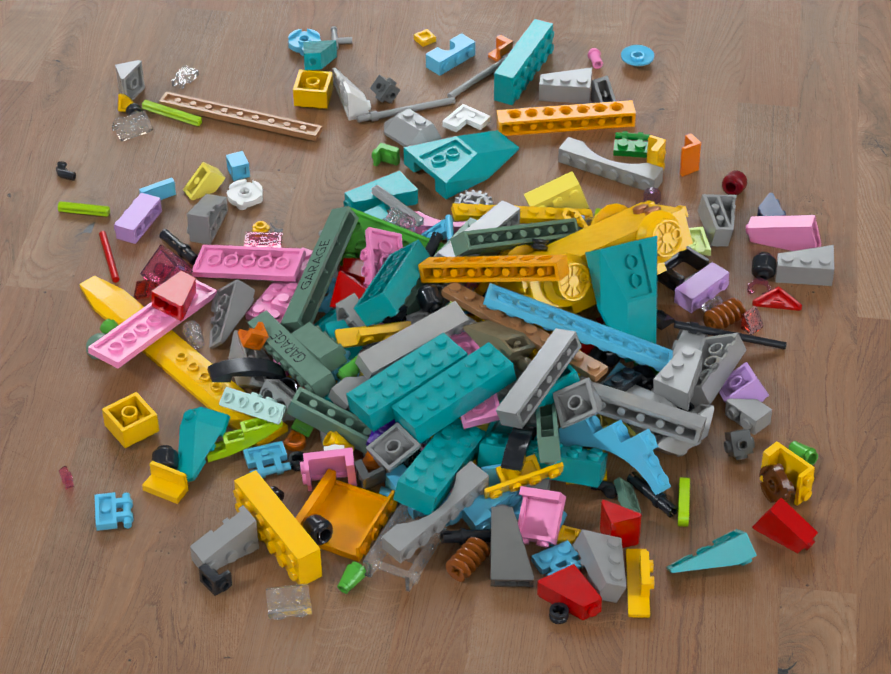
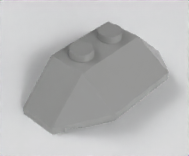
M409 108L384 123V135L404 147L442 139L432 122Z
M238 330L233 332L228 359L251 357L270 360L262 348L258 351L243 347ZM234 377L238 386L250 389H261L267 379L266 377Z
M699 404L692 411H689L707 417L702 437L697 445L708 436L714 413L713 405ZM659 433L655 436L659 447L653 450L679 457L685 455L688 449L697 445Z

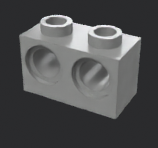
M266 379L259 395L263 396L262 398L264 399L266 396L277 400V403L286 406L282 421L295 420L293 416L287 414V411L296 393L279 379Z

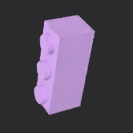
M141 193L134 199L130 207L124 211V214L114 224L116 239L136 244L162 212L160 198Z
M711 262L675 288L674 303L690 313L697 308H701L704 303L713 299L719 292L728 287L729 272Z

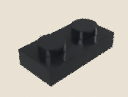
M624 367L605 381L603 385L626 392L641 381L642 373L632 368Z

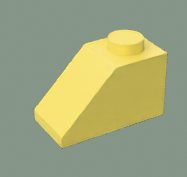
M202 162L183 191L191 200L201 198L206 194L216 192L224 181L225 176L218 168Z

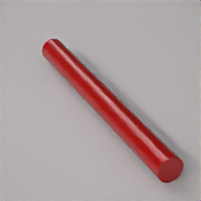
M101 231L99 236L111 278L114 283H117L120 279L108 237L105 231Z

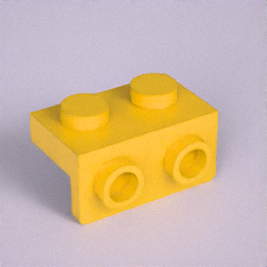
M650 135L648 137L647 163L662 167L663 171L666 154L665 139Z

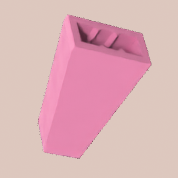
M815 215L751 217L749 224L746 225V234L749 235L750 242L790 251L821 247Z

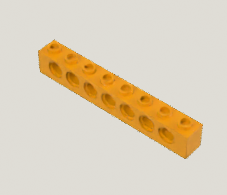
M632 100L497 110L496 124L498 131L504 136L634 127L636 111Z
M567 255L428 257L418 264L421 283L561 281L570 273Z

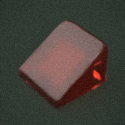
M152 280L137 281L133 298H149L152 294L151 291L157 288L159 284Z
M756 306L742 314L741 329L753 335L763 328V322Z

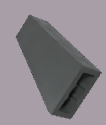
M503 504L491 507V586L533 587L534 575L513 507Z

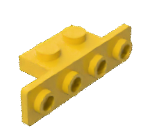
M411 321L370 325L368 327L336 329L335 337L337 344H341L344 348L365 346L370 343L383 341L412 324Z
M535 454L526 457L522 471L504 469L501 466L496 467L500 484L485 488L484 497L485 499H496L502 496L504 492L520 490L521 486L527 484L531 486L536 485L547 477L550 479L556 478L563 472V462L541 469Z
M626 549L629 617H650V589H654V576H650V573H653L654 564L653 560H649V551L647 549Z

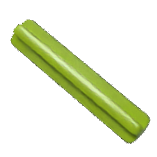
M63 201L58 203L59 212L108 217L110 214L109 206Z

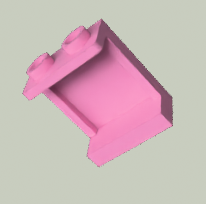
M352 448L303 453L304 461L300 462L303 485L307 484L308 491H312V481L321 480L328 469L336 471V478L348 477V483L357 486Z
M521 486L519 495L523 497L518 526L523 543L529 544V541L537 542V546L548 548L549 545H556L566 496L561 492Z

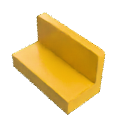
M154 461L150 463L151 475L143 483V491L178 504L189 491L186 474Z

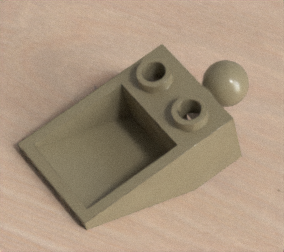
M490 320L463 327V330L479 347L488 342L491 343L514 366L517 365L519 371L524 372L529 363H531L532 360L528 357L536 346L523 332Z

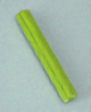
M149 100L142 102V109L197 127L202 124L200 116Z

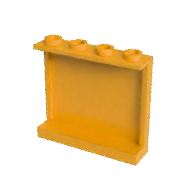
M328 469L295 518L301 526H303L304 521L309 516L314 514L321 515L330 521L333 526L332 537L325 544L318 545L319 548L360 562L363 555H367L372 541L377 539L381 527L386 525L389 514L396 509L397 501L393 500L395 491L392 490L387 497L336 480V471Z

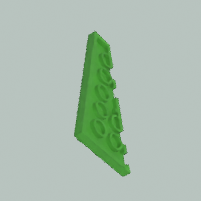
M351 208L359 219L344 252L361 254V251L366 247L365 230L368 227L402 234L403 247L418 239L426 247L430 238ZM440 243V245H439V247H438L436 253H437L445 244Z

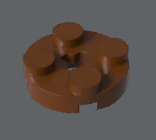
M769 464L762 467L759 477L763 476V482L760 483V486L767 500L772 503L783 498L788 502L791 493L794 492V485L788 480L782 464Z

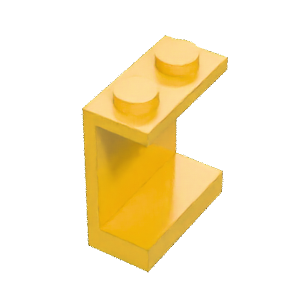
M776 441L763 451L761 468L769 464H782L788 480L793 483L796 489L794 504L798 506L803 501H807L812 495L811 490L815 467Z

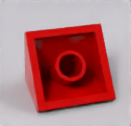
M603 499L601 502L600 532L601 534L622 538V548L638 545L640 542L642 514Z

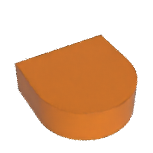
M291 430L283 444L287 450L293 452L301 451L306 446V438L303 434Z

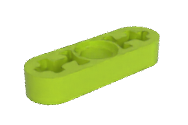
M679 477L678 526L688 527L690 478Z

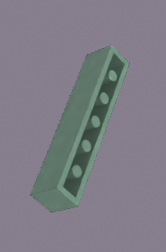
M302 387L298 388L289 405L287 414L326 434L329 431H337L350 444L354 445L355 449L365 454L367 453V445L365 444L372 431L355 414Z

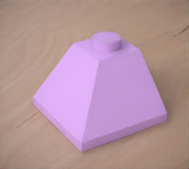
M747 362L732 371L719 391L725 403L728 399H758L763 402L769 396Z

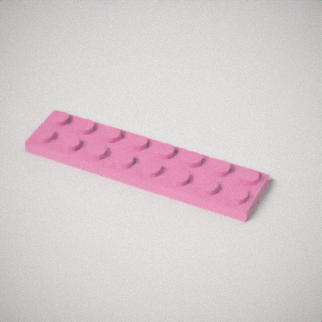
M196 280V294L182 321L152 307L151 302L90 345L88 353L116 368H120L213 300L217 290Z

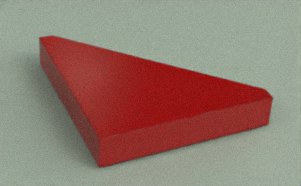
M779 286L757 297L752 302V305L755 307L802 310V304Z

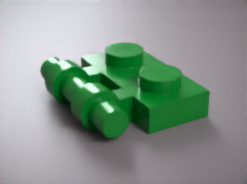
M628 131L616 132L613 156L647 158L648 142L645 141H648L650 134H643V132L628 133Z

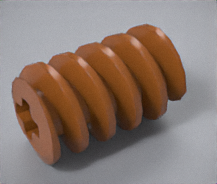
M732 297L706 311L703 321L706 327L723 330L729 324L732 325L735 321L737 322L741 318H745L746 309L740 300Z
M470 537L453 554L451 559L447 561L446 570L453 579L464 582L465 578H469L471 573L475 572L476 568L481 565V562H484L486 557L491 554V550L483 540Z

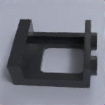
M687 246L685 250L676 253L664 262L667 271L658 274L657 281L675 292V288L709 264V259ZM682 262H686L698 271L684 280L685 277L674 271L673 268Z

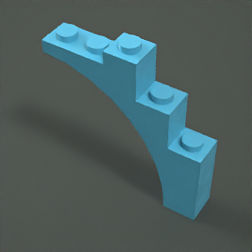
M596 415L564 429L559 428L560 442L564 446L580 445L595 447L619 456L642 475L655 495L671 487L668 476L664 473L659 464L658 457L653 452V449L659 446L650 429L630 437L628 429L622 420L602 428L600 420Z
M404 464L396 467L390 473H386V484L391 491L396 490L398 480L407 470ZM520 490L504 492L502 496L496 499H485L484 494H480L470 507H465L458 517L450 520L445 527L454 525L460 518H463L471 530L491 529V507H496L500 504L507 505L508 507L517 505L523 499L519 495ZM451 493L446 496L440 506L448 499ZM402 504L413 520L425 516V514Z

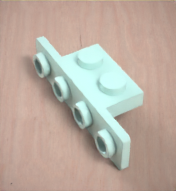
M229 387L225 388L219 405L274 424H280L286 410L285 405L277 403V400L266 396L264 399L262 398L263 396L255 392L248 394Z

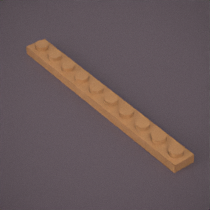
M167 91L159 100V104L187 113L316 141L322 133L321 125Z
M451 282L441 290V295L451 302L456 301L460 307L479 318L523 332L534 343L535 349L538 351L551 335L519 317H510L500 310L487 308L486 305H483V296L458 282ZM578 350L569 363L577 373L586 378L589 377L593 382H597L608 372V366Z

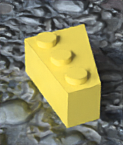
M573 171L524 194L529 207L589 208Z

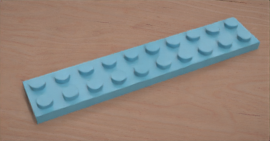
M489 283L483 305H486L491 310H500L510 317H519L529 324H538L548 331H553L556 328L576 331L579 341L583 344H592L602 351H611L621 358H630L640 365H649L659 372L673 357V350Z

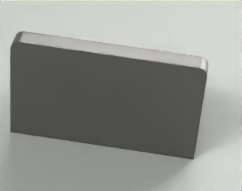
M362 459L354 462L355 473L363 489L369 490L386 481L384 466L368 473Z

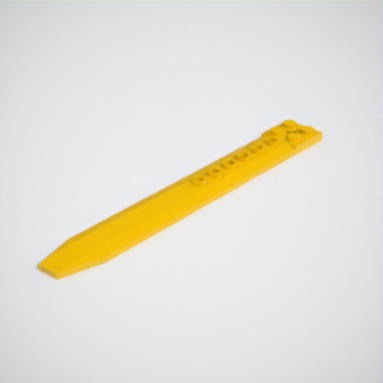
M93 276L79 284L93 310L105 320H115L118 325L144 308L142 304L124 289L97 276ZM170 330L142 351L208 409L228 414L230 416L228 426L231 429H241L240 422L256 418L219 405L226 387L242 392L245 391L232 380L231 382H212L207 370L208 366L212 365V363L173 330ZM283 422L282 427L265 439L252 445V447L265 445L288 431V425Z

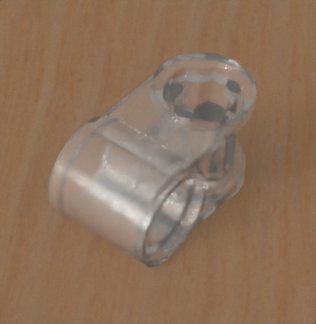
M390 207L388 215L382 220L416 233L415 218L400 211L398 208Z

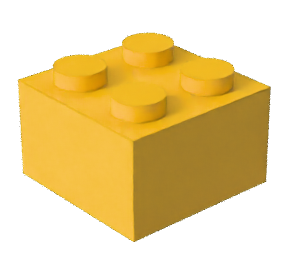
M299 69L293 88L294 106L327 109L333 92V72Z
M137 392L102 409L106 428L124 448L159 432L157 414Z

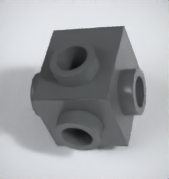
M381 75L376 78L370 87L376 94L375 97L383 103L384 101L392 103L400 92V89L396 86L397 82Z
M750 429L725 432L726 441H724V449L728 456L740 460L748 458L747 454L754 453L755 442L754 438L750 435Z

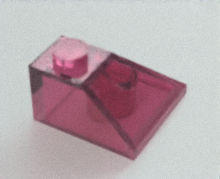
M160 245L140 274L154 290L180 271L191 275L193 270L182 258L165 246Z

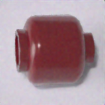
M738 170L730 171L722 181L723 191L728 195H739L747 186L745 174Z

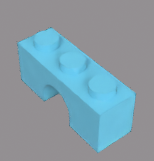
M462 33L450 40V50L446 51L437 47L426 53V68L439 76L475 56V41Z

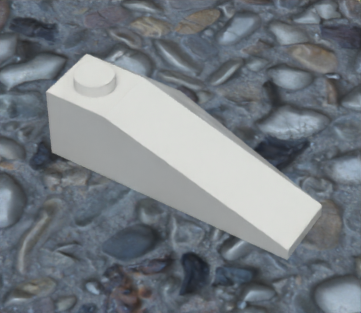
M332 68L333 83L348 120H356L357 116L369 114L371 104L369 100H366L364 93L339 70Z

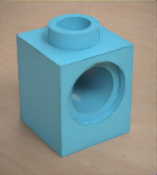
M243 151L226 155L227 169L233 181L250 177L249 162Z

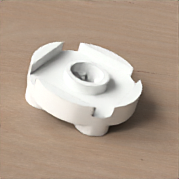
M247 179L238 180L229 186L227 198L232 205L237 206V209L245 210L247 207L254 206L263 201V189L256 181L252 180L251 183L247 182Z

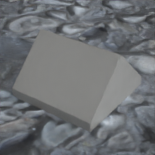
M140 60L115 65L119 93L127 95L132 101L145 89L142 61Z
M589 377L553 393L562 429L600 413L603 406Z
M397 422L369 444L366 449L380 467L384 466L386 473H390L421 448V445Z

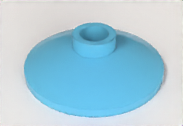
M631 45L622 50L621 58L629 65L644 66L654 60V52L643 45Z

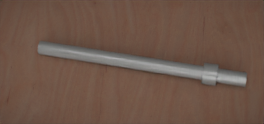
M509 53L448 93V98L458 96L496 71Z
M455 97L380 112L371 111L369 114L357 116V122L378 121L380 118L395 116L408 108L415 112L455 104L456 100Z

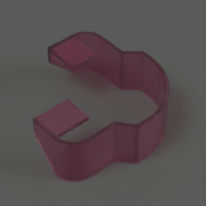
M762 278L754 279L753 282L747 285V292L749 294L755 293L753 289L750 290L755 284H762L767 287L768 292L771 291L769 282Z
M67 466L62 467L59 470L63 485L65 484L66 486L65 489L74 487L71 472L68 471Z

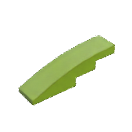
M259 418L240 422L241 429L224 433L222 436L223 441L214 443L216 445L214 451H210L206 455L208 463L228 457L265 439L283 426L282 419L280 424H274Z

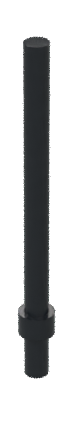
M676 320L674 322V328L686 330L692 334L702 333L717 336L737 333L701 326L696 322L686 323ZM739 333L743 342L784 350L787 346V342Z

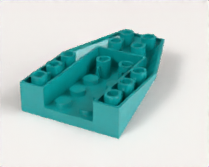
M498 130L454 136L403 147L404 164L414 173L421 169L426 171L435 179V191L445 199L489 179L519 150L516 144Z
M657 236L585 252L597 307L606 326L656 344ZM623 358L625 363L634 361L630 358Z

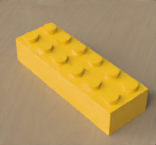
M255 470L234 480L235 489L233 493L237 502L235 504L236 511L239 513L238 508L244 505L256 519L258 539L265 542L269 553L277 557L279 565L282 568L285 567L290 579L296 581L302 587L322 577L319 546L259 473Z

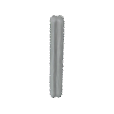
M379 185L372 187V194L415 226L420 227L423 225L424 218Z

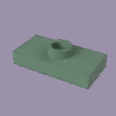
M618 477L614 480L619 503L622 507L642 514L633 485Z

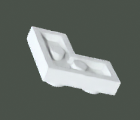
M462 104L443 120V127L458 132L468 124L481 130L491 122V116Z

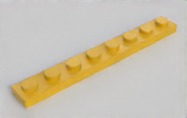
M452 203L451 211L454 221H467L470 217L478 220L496 205ZM516 206L520 208V223L526 224L563 220V211L569 209ZM576 209L580 215L585 216V222L590 226L594 218L591 209Z

